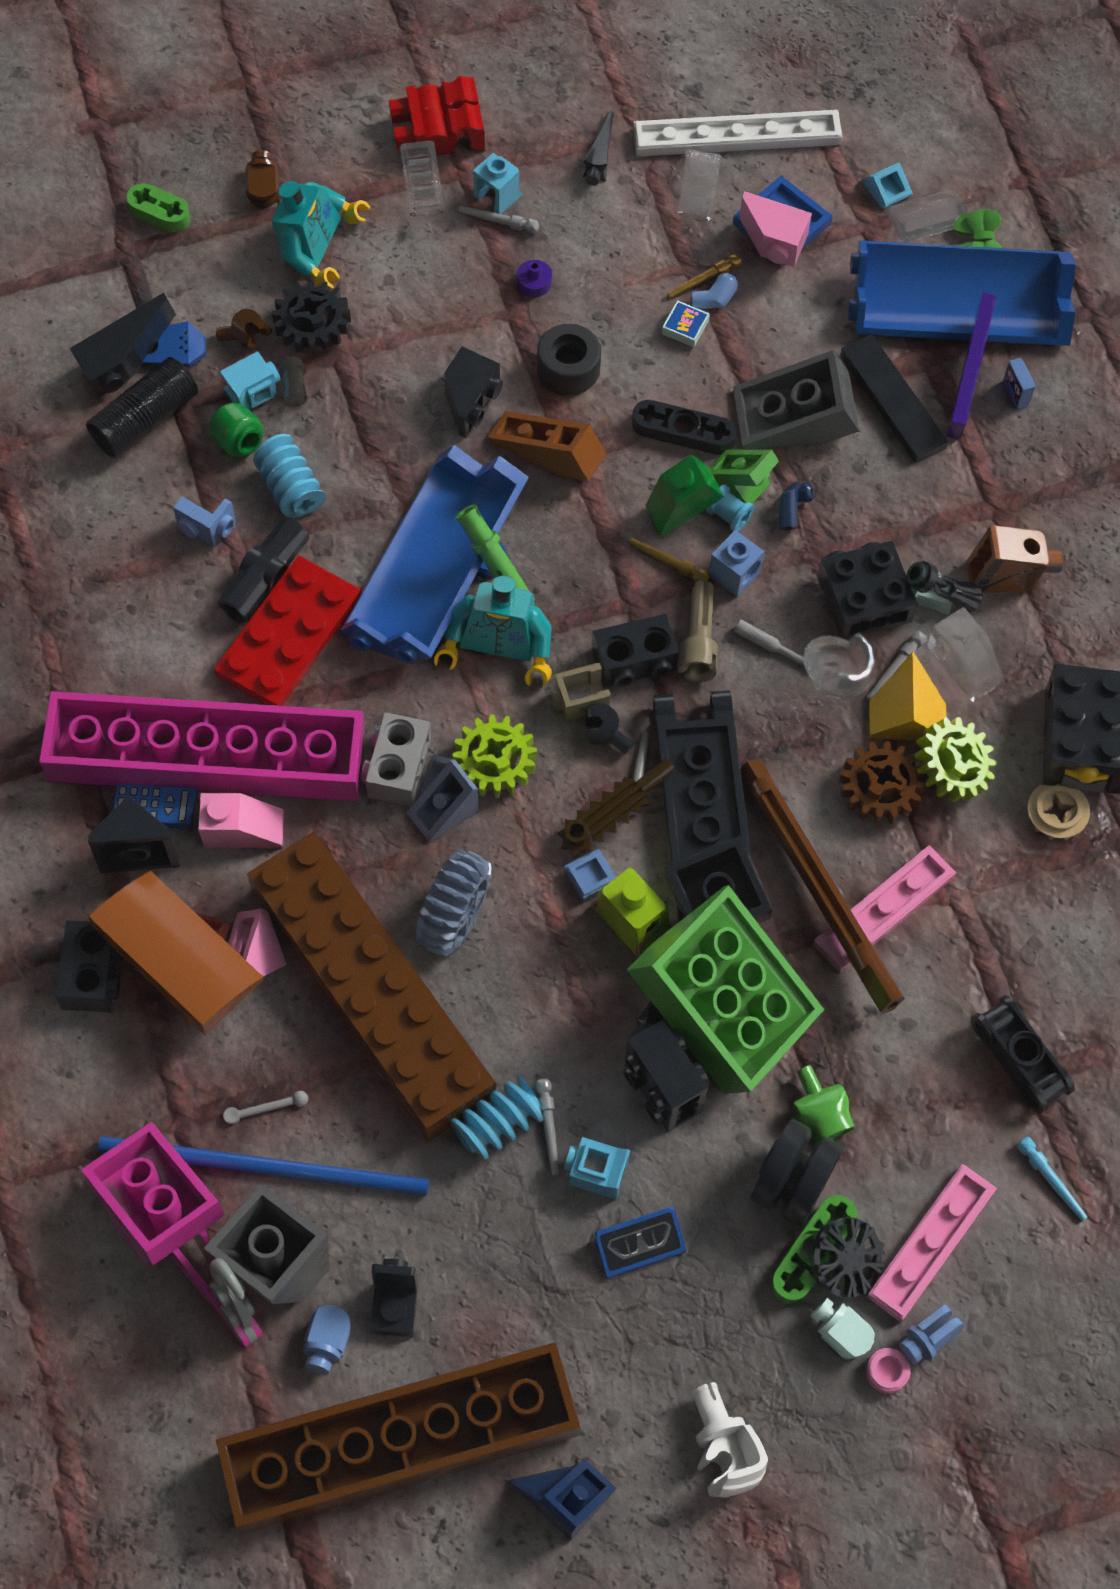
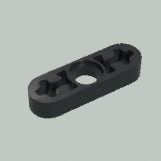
M643 400L637 403L633 409L632 427L640 436L716 455H722L726 450H732L734 447L736 427L727 418L655 400ZM647 414L654 416L650 423L644 422ZM665 418H668L667 428L663 427ZM679 421H687L693 425L694 429L690 433L683 434L677 432L674 425ZM700 426L705 427L703 437L699 436ZM717 432L724 433L721 440L714 439Z

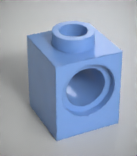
M734 530L711 554L709 577L738 598L761 573L765 551L737 530Z

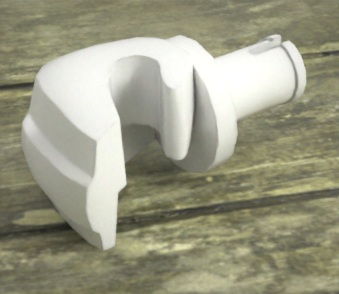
M710 1383L709 1387L707 1384H704L691 1392V1396L695 1400L705 1426L696 1436L699 1447L705 1448L697 1466L698 1471L703 1470L710 1462L719 1464L722 1470L721 1475L708 1486L710 1497L726 1498L755 1488L763 1478L768 1462V1457L759 1437L751 1425L745 1424L743 1418L728 1416L716 1383Z

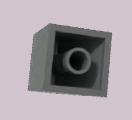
M260 1184L204 1247V1252L213 1259H223L236 1277L271 1304L303 1302L329 1271L328 1234L263 1184Z

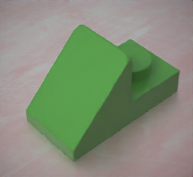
M726 450L714 462L710 470L719 487L725 484L730 488V493L745 504L748 502L753 504L769 486V472L779 460L772 450Z

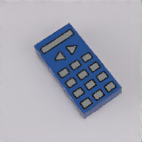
M117 783L114 809L127 796H130L166 827L192 830L197 796L195 788Z

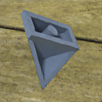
M433 754L415 803L407 811L409 817L429 842L436 840L479 811L478 788L456 760Z

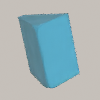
M900 162L862 179L864 186L882 209L913 194Z

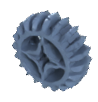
M461 849L449 855L448 860L444 862L442 869L437 873L434 883L431 884V889L425 897V903L420 910L421 914L415 931L417 944L425 947V950L446 957H450L459 950L460 945L464 944L465 938L470 932L479 911L482 909L481 906L486 898V892L490 886L489 881L492 877L491 863L484 860L478 854Z

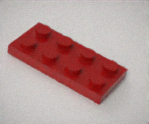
M298 555L214 668L215 676L266 705L283 706L348 617L362 592L361 589Z

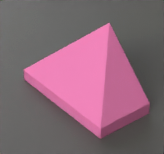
M256 909L238 912L228 944L262 976L287 965L268 911Z

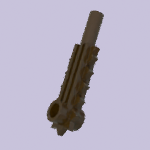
M666 758L636 782L633 777L629 779L624 776L622 782L614 781V792L602 791V801L590 800V810L588 812L577 810V820L565 819V828L557 833L563 840L561 849L572 850L576 857L583 851L592 852V842L604 843L606 831L617 833L618 822L629 824V814L631 812L641 814L642 807L649 806L646 793L675 772V767Z

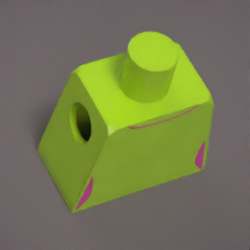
M631 867L604 886L592 903L594 910L637 958L654 941L670 930L667 906ZM649 926L653 928L650 931L646 932Z

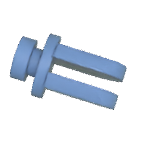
M325 1305L319 1307L313 1313L303 1342V1352L308 1356L304 1367L308 1371L319 1375H328L332 1364L339 1363L343 1357L351 1325L349 1316L343 1309L335 1305Z
M947 1305L941 1306L917 1326L912 1325L906 1330L908 1338L902 1341L899 1347L912 1364H917L923 1358L931 1361L937 1356L939 1350L955 1339L963 1330L964 1324L959 1318H954L948 1322L953 1312Z

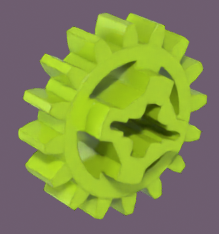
M490 714L489 723L483 724L479 718L474 719L475 729L472 730L464 726L462 728L463 739H455L454 748L457 752L452 753L453 759L456 760L474 785L479 786L480 796L484 797L488 790H493L495 798H500L502 789H507L511 795L515 794V783L526 786L528 784L527 774L535 773V762L533 760L537 759V748L531 747L533 745V735H523L524 724L522 723L517 724L515 727L510 726L509 716H506L502 723L496 722L494 714ZM478 742V749L472 751V756L469 757L471 749ZM521 755L518 765L512 770L511 764L516 762L517 757Z
M946 717L934 723L923 731L925 735L916 742L922 750L915 753V758L923 761V766L917 769L918 773H927L929 778L925 785L929 787L935 784L938 787L937 796L939 797L949 793L951 802H955L960 798L964 802L986 791L988 789L986 783L992 781L995 777L989 769L996 766V761L988 758V753L994 749L992 746H984L982 743L986 735L984 732L976 735L973 732L974 724L972 722L963 727L959 717L952 721H949Z

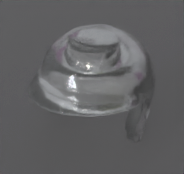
M856 633V635L852 636L850 642L837 636H820L806 646L803 658L805 669L815 688L826 697L834 700L853 699L861 695L869 687L872 681L874 657L873 650L864 636Z

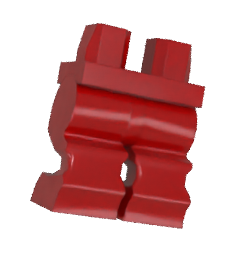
M460 75L455 81H442L440 87L432 84L416 88V85L407 86V97L388 100L392 124L411 122V125L393 127L397 151L416 149L417 158L427 157V153L432 155L449 154L458 143L460 137H467L469 139L470 148L476 151H486L484 125L474 76L464 77Z

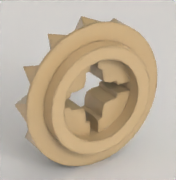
M1059 783L1056 786L1041 784L1032 792L1027 802V819H1031L1036 832L1041 831L1048 835L1050 840L1064 838L1067 841L1072 836L1080 834L1089 821L1090 806L1087 798L1079 789L1060 786ZM1053 800L1059 809H1066L1067 811L1062 818V823L1061 820H1058L1056 814L1049 815L1048 813L1052 809Z

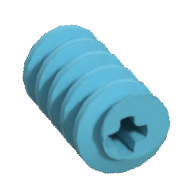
M279 434L267 439L259 446L254 454V465L260 471L262 479L266 481L269 491L273 493V498L279 504L281 512L286 517H302L319 509L326 501V494L324 491L319 490L320 483L313 478V471L306 467V459L299 456L300 449L298 446L293 445V437L288 434Z
M520 1074L517 1075L518 1086L510 1081L503 1084L505 1096L496 1090L490 1093L492 1106L486 1101L480 1100L476 1103L478 1115L472 1110L466 1109L463 1111L464 1124L455 1118L450 1120L455 1134L471 1155L476 1152L485 1160L489 1158L486 1145L490 1143L498 1150L502 1149L500 1135L502 1134L514 1141L516 1135L513 1126L516 1124L526 1132L530 1130L527 1120L529 1115L538 1122L543 1121L541 1105L528 1083Z

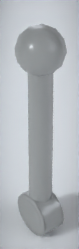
M297 1091L292 1097L242 1110L230 1107L224 1111L223 1117L227 1124L236 1125L241 1118L294 1104L298 1107H303L308 1102V1095L304 1091Z

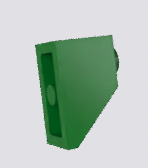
M691 454L660 475L645 506L659 534L664 537L724 498V495L710 468Z

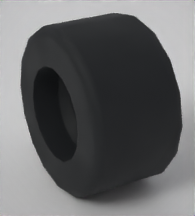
M564 323L550 328L542 335L537 344V374L540 381L549 390L561 395H576L587 391L596 383L600 375L601 345L594 333L578 324ZM562 355H574L579 357L581 361L575 364H564L556 358Z

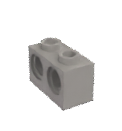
M384 713L381 726L375 725L372 732L370 746L375 748L372 760L365 759L361 773V782L366 783L368 798L412 807L431 741L429 721ZM396 738L408 740L406 744L400 746L391 743ZM387 772L399 774L394 780L381 778Z

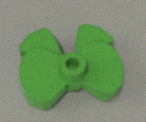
M980 209L971 212L970 215L964 213L956 219L953 227L956 233L974 235V241L958 246L1002 248L994 240V233L1001 226V216L997 211Z

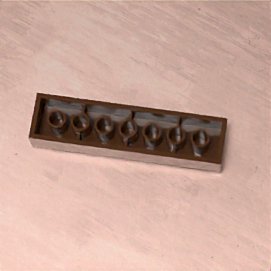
M315 831L247 873L252 893L264 910L268 911L271 920L428 1142L451 1128L450 1120L453 1118L459 1121L463 1120V1111L466 1109L475 1112L478 1101L490 1102V1093L496 1090V1082Z
M554 1342L216 1439V1444L235 1526L242 1535L578 1437L580 1435V1423L557 1343Z

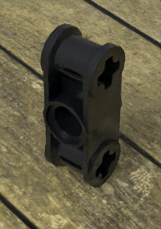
M1003 995L998 999V1004L985 1013H976L971 1016V1025L977 1036L989 1047L1003 1069L1020 1089L1025 1101L1035 1112L1039 1114L1045 1112L1048 1108L1047 1105L1062 1094L1070 1095L1075 1091L1074 1082L1069 1073L1057 1062L1012 998ZM1014 1047L1025 1048L1031 1056V1061L1020 1060L1014 1053Z

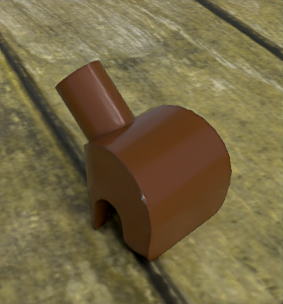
M247 308L238 311L233 316L231 326L217 327L216 337L219 342L239 340L243 345L253 350L260 347L254 341L255 334L261 332L268 337L273 330L256 311Z

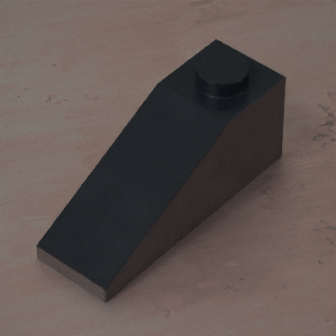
M164 293L69 348L99 397L106 393L117 391L123 383L133 377L176 316Z

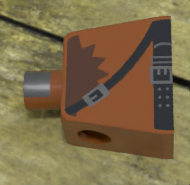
M990 525L966 560L969 581L974 582L981 588V593L1028 591L1035 586L1043 573L1061 572L1063 555L1061 551L1047 550L1045 535L1041 531Z

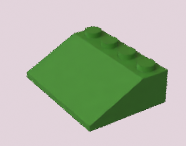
M729 885L724 886L654 941L627 969L628 973L669 1025L678 1030L688 1049L724 1094L751 1092L824 1011L818 1000Z

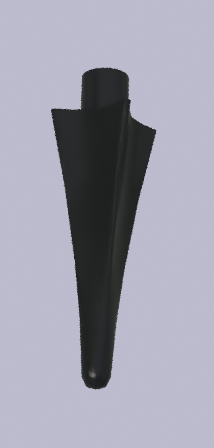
M609 111L606 114L603 126L593 146L583 160L586 169L582 177H586V183L591 186H596L600 179L606 181L609 141L614 120L613 111Z

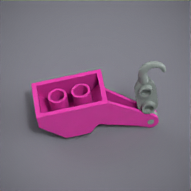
M150 1122L81 1169L88 1185L112 1222L142 1261L153 1266L169 1255L221 1316L244 1348L263 1336L261 1329L252 1317L255 1311L245 1297L244 1292L246 1290L239 1278L235 1276L223 1259H213L204 1252V1247L210 1241L205 1229L224 1216L218 1200L153 1122ZM192 1238L210 1266V1273L214 1282L209 1286L178 1249Z

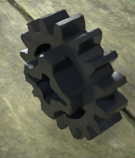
M309 279L307 287H302L299 282H295V291L282 290L283 299H275V310L272 311V318L276 335L283 337V344L285 346L294 342L296 352H300L303 347H309L310 354H314L316 347L319 346L327 352L329 351V342L332 341L339 345L341 343L340 334H348V323L351 322L348 299L340 297V289L338 287L329 291L326 281H323L319 287H316L313 279Z

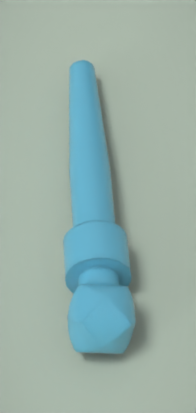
M1030 1137L1021 1139L1017 1144V1148L1024 1156L1027 1155L1030 1158L1028 1160L1035 1171L1039 1170L1081 1221L1085 1220L1087 1215L1047 1164L1048 1159L1041 1151H1036V1144Z

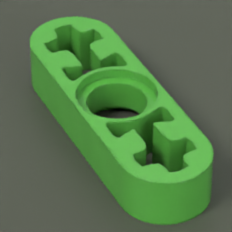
M833 1195L826 1198L777 1268L772 1279L771 1288L774 1296L780 1302L789 1305L800 1303L816 1283L814 1275L808 1272V1270L812 1271L811 1262L803 1253V1243L808 1239H815L820 1230L814 1228L816 1224L822 1228L828 1223L831 1214L827 1209L836 1211L840 1207L845 1211L843 1217L857 1218L856 1207L849 1198L842 1195ZM847 1224L838 1226L843 1240L847 1236ZM828 1234L827 1237L825 1238V1239L828 1240L832 1245H834V1244L836 1243V1242L833 1241V1239L829 1236V1234ZM826 1250L825 1257L820 1259V1264L829 1262V1250ZM792 1258H795L805 1268L797 1284L802 1290L792 1289L788 1293L783 1289L785 1282L781 1277L790 1278L798 1267V1263L791 1261Z

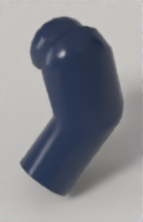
M799 481L793 482L780 495V530H795L798 528L797 508L802 502H811L814 498V489L811 483L804 482L801 484Z

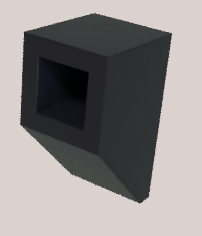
M461 346L444 372L445 395L458 433L466 438L473 426L477 428L481 424L486 412L485 407L490 399L495 400L498 397L503 386V380L500 379V363Z

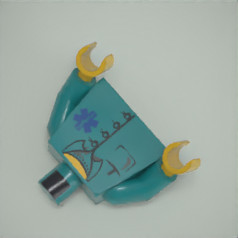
M294 181L285 182L279 188L278 192L281 201L272 217V227L279 245L280 256L286 266H292L305 277L308 275L312 277L311 279H313L316 287H319L323 281H326L328 283V290H331L334 287L330 283L338 281L339 274L331 267L321 271L317 268L341 219L339 212H343V217L347 223L358 224L366 221V219L360 217L357 211H368L370 206L363 200L348 203L343 195L314 182H306L304 184H298Z
M498 576L492 583H480L476 594H468L456 604L453 618L443 635L446 638L445 644L438 647L434 663L437 666L440 655L444 653L449 654L453 659L450 670H452L458 660L457 642H461L460 648L508 658L531 662L532 657H534V664L527 671L525 681L528 686H531L534 680L533 672L537 671L543 676L544 687L552 676L551 668L545 663L546 658L550 657L552 627L541 609L535 606L534 595L530 591L515 588V581L511 577Z

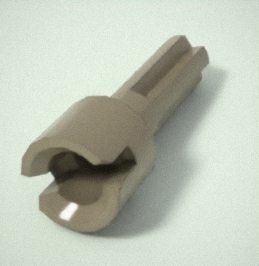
M702 580L695 582L692 588L689 637L681 642L679 673L684 672L685 679L691 682L710 681L717 673L718 645L711 639L714 586L711 582H703Z

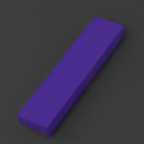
M983 292L978 304L946 437L959 439L966 426L997 299L994 294Z

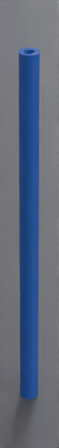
M101 1136L98 1143V1152L106 1153L125 1139ZM172 1145L183 1160L190 1165L425 1196L428 1194L429 1179Z

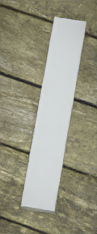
M838 110L634 121L633 124L636 157L841 145L842 142Z

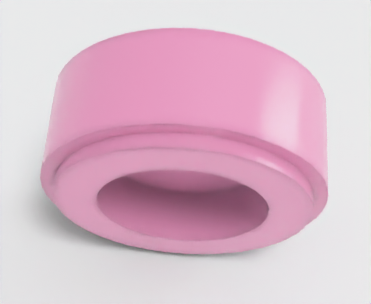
M883 1348L876 1351L866 1366V1376L870 1385L875 1390L885 1394L900 1391L908 1382L911 1373L910 1364L906 1356L893 1348Z

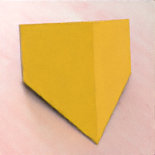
M914 652L907 657L870 700L869 738L917 741L925 735L923 731L926 728L946 718V703Z

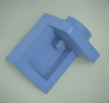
M181 497L173 507L179 530L189 538L194 539L197 537L213 547L222 537H227L235 525L233 505L227 499L222 501L213 514L184 497Z

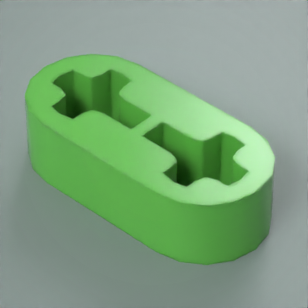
M146 183L136 184L128 190L127 203L130 213L135 218L171 233L181 232L189 226L191 221L189 207L182 198Z

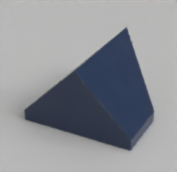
M585 1459L578 1465L507 1480L571 1541L617 1489Z

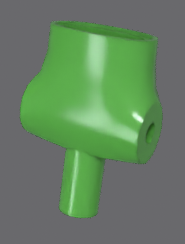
M811 1065L798 1070L796 1073L807 1095L793 1102L792 1108L797 1121L811 1128L815 1144L825 1136L835 1139L855 1129L849 1111L848 1096L842 1085L836 1084L822 1088Z

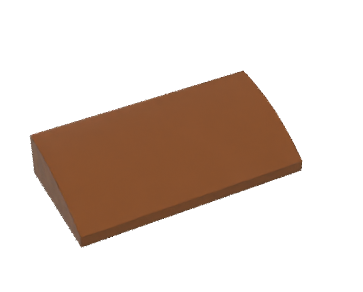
M151 871L126 885L88 916L91 927L204 1035L264 980V977Z

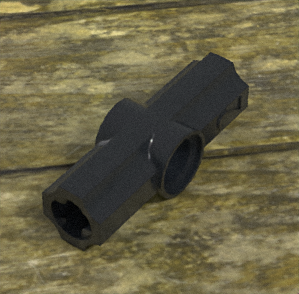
M290 517L288 519L282 518L260 547L254 546L246 553L240 564L239 574L218 600L219 607L228 617L237 622H246L308 542L309 532L296 520Z

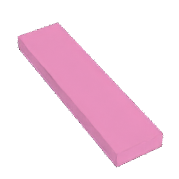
M928 845L853 907L851 911L868 940L874 945L955 877L956 872ZM831 927L814 940L813 946L839 973L851 964Z
M962 1164L869 1292L867 1298L899 1322H902L997 1188Z

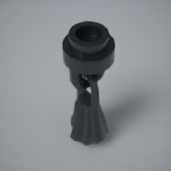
M927 561L915 562L907 571L906 579L912 589L920 593H926L934 588V592L938 596L951 601L964 614L975 612L983 600L981 588L974 582L958 581L945 575L938 576L937 567ZM948 584H949L948 592H946V591L940 589V588H946V587L948 586Z

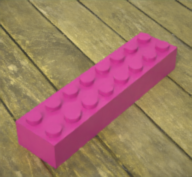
M51 691L39 763L47 782L117 786V783L195 788L196 791L241 793L247 795L358 802L366 731L363 711Z

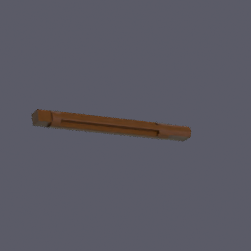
M761 759L746 761L740 768L742 782L802 878L880 1013H888L894 1010L905 997L873 944L868 940L781 796L777 785Z

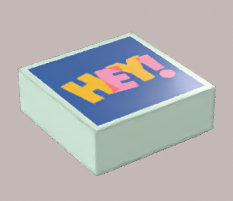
M677 300L662 327V335L695 347L709 322L710 314Z

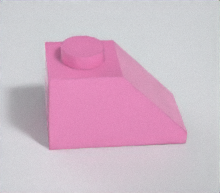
M744 191L740 220L760 256L777 264L794 267L807 239L812 213Z
M201 793L199 833L204 848H283L284 809L241 793Z

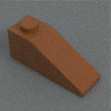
M511 411L504 412L487 437L490 443L560 477L587 482L590 481L607 455L590 424Z

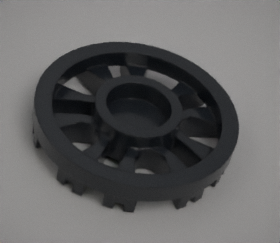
M840 1217L826 1223L817 1233L811 1248L810 1262L816 1281L826 1292L844 1298L857 1297L861 1294H866L868 1290L871 1291L878 1275L883 1274L882 1267L885 1266V1263H882V1255H885V1251H883L884 1244L880 1243L874 1232L876 1229L871 1227L870 1224L857 1218ZM847 1224V1236L843 1240L838 1226ZM828 1234L836 1242L834 1245L825 1239ZM868 1238L871 1247L865 1250L864 1243ZM821 1249L830 1251L828 1263L820 1264ZM866 1255H873L872 1262H865ZM864 1267L870 1269L866 1279L863 1275ZM832 1269L835 1270L827 1279L824 1277ZM844 1275V1290H839L836 1286L841 1276ZM853 1275L855 1276V1280L858 1285L857 1287L855 1286Z

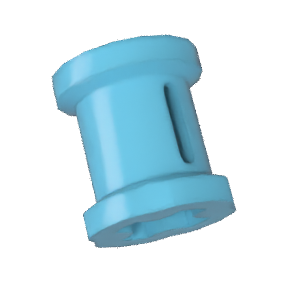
M724 484L719 487L724 498L708 507L705 511L710 515H718L730 524L732 531L737 530L739 532L750 520L755 506L750 502L746 504L731 494L730 488Z

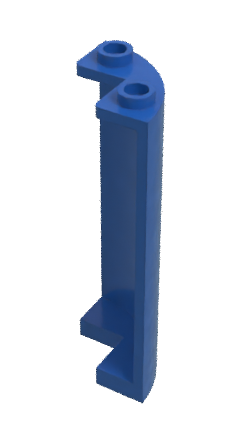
M859 241L858 252L851 253L849 271L850 274H856L855 300H849L848 321H855L856 334L969 340L977 307L983 292L994 294L995 298H997L986 341L1070 346L1075 319V309L1071 301L1076 263L1071 252Z
M455 445L439 454L339 632L349 638L348 641L352 646L362 651L371 649L381 654L398 658L408 664H414L417 660L431 658L453 618L456 604L464 598L483 563L479 554L475 555L470 548L472 542L459 522L456 521V515L464 508L475 504L490 530L496 531L498 534L529 477L501 456L496 457L483 466Z

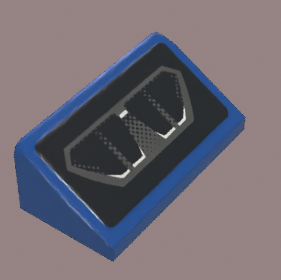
M673 1206L599 1230L594 1233L593 1238L607 1279L687 1251Z

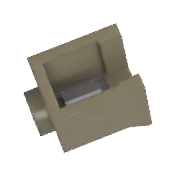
M600 663L555 674V689L550 690V698L554 711H562L565 721L585 717L586 709L598 704L610 706L611 695L609 689L603 690L601 685L602 669Z

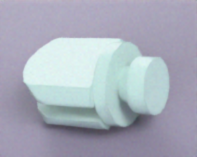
M825 1298L810 1316L816 1322L819 1320L823 1322L817 1330L821 1334V1338L845 1359L857 1358L869 1351L875 1337L872 1327L850 1306L847 1307L841 1303L834 1310L832 1308L834 1303Z

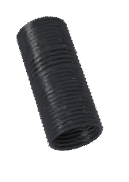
M167 357L156 368L145 374L142 379L140 378L134 385L126 389L123 394L117 396L113 402H110L109 405L98 411L95 416L87 420V430L103 452L111 458L117 459L118 456L129 450L132 445L140 441L143 436H146L147 433L149 434L153 428H156L157 425L159 426L165 419L173 415L176 410L184 406L187 401L189 402L190 399L195 397L199 393L198 385L188 369L174 357Z

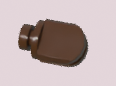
M265 150L253 152L251 161L247 163L245 168L247 198L251 204L262 208L270 207L277 202L280 188L278 166L272 161V154Z

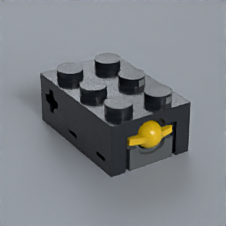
M1054 664L1045 689L1042 785L1056 786L1059 783L1060 786L1096 792H1103L1106 789V793L1120 794V671Z

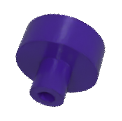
M528 260L522 263L517 270V287L520 292L528 297H541L548 293L552 287V270L549 265L540 260Z

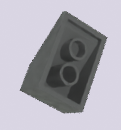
M834 350L733 386L741 442L744 449L822 444L860 431L849 372Z

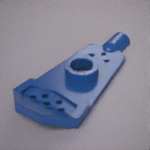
M189 321L169 325L156 343L158 346L157 350L152 354H148L142 364H159L167 359V357H174L185 367H191L206 356V338Z

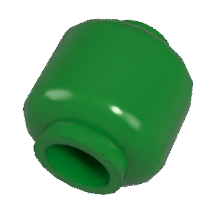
M229 403L214 413L209 424V436L225 453L235 458L244 457L254 453L261 445L264 433L263 424L247 407L239 403Z

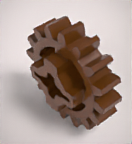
M885 741L883 749H878L874 742H869L867 752L858 747L855 749L853 758L847 757L843 768L846 771L841 772L839 782L844 784L840 795L845 798L851 797L847 806L849 811L857 807L861 809L859 819L864 820L870 814L874 816L875 825H879L882 817H887L892 825L895 824L898 813L907 819L910 816L911 807L918 808L921 801L919 795H923L925 783L920 781L923 774L918 773L917 769L919 768H913L917 760L915 755L907 759L903 756L905 747L900 746L895 752L891 750L889 741ZM859 787L863 788L865 795L861 792Z

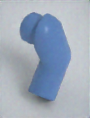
M725 272L717 277L716 282L709 291H691V306L697 309L725 307L737 292L738 281L736 277Z

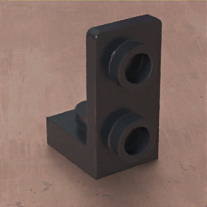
M384 1259L382 1264H372L371 1274L375 1289L370 1325L371 1334L413 1337L418 1295L416 1268L409 1267L408 1262L401 1259Z

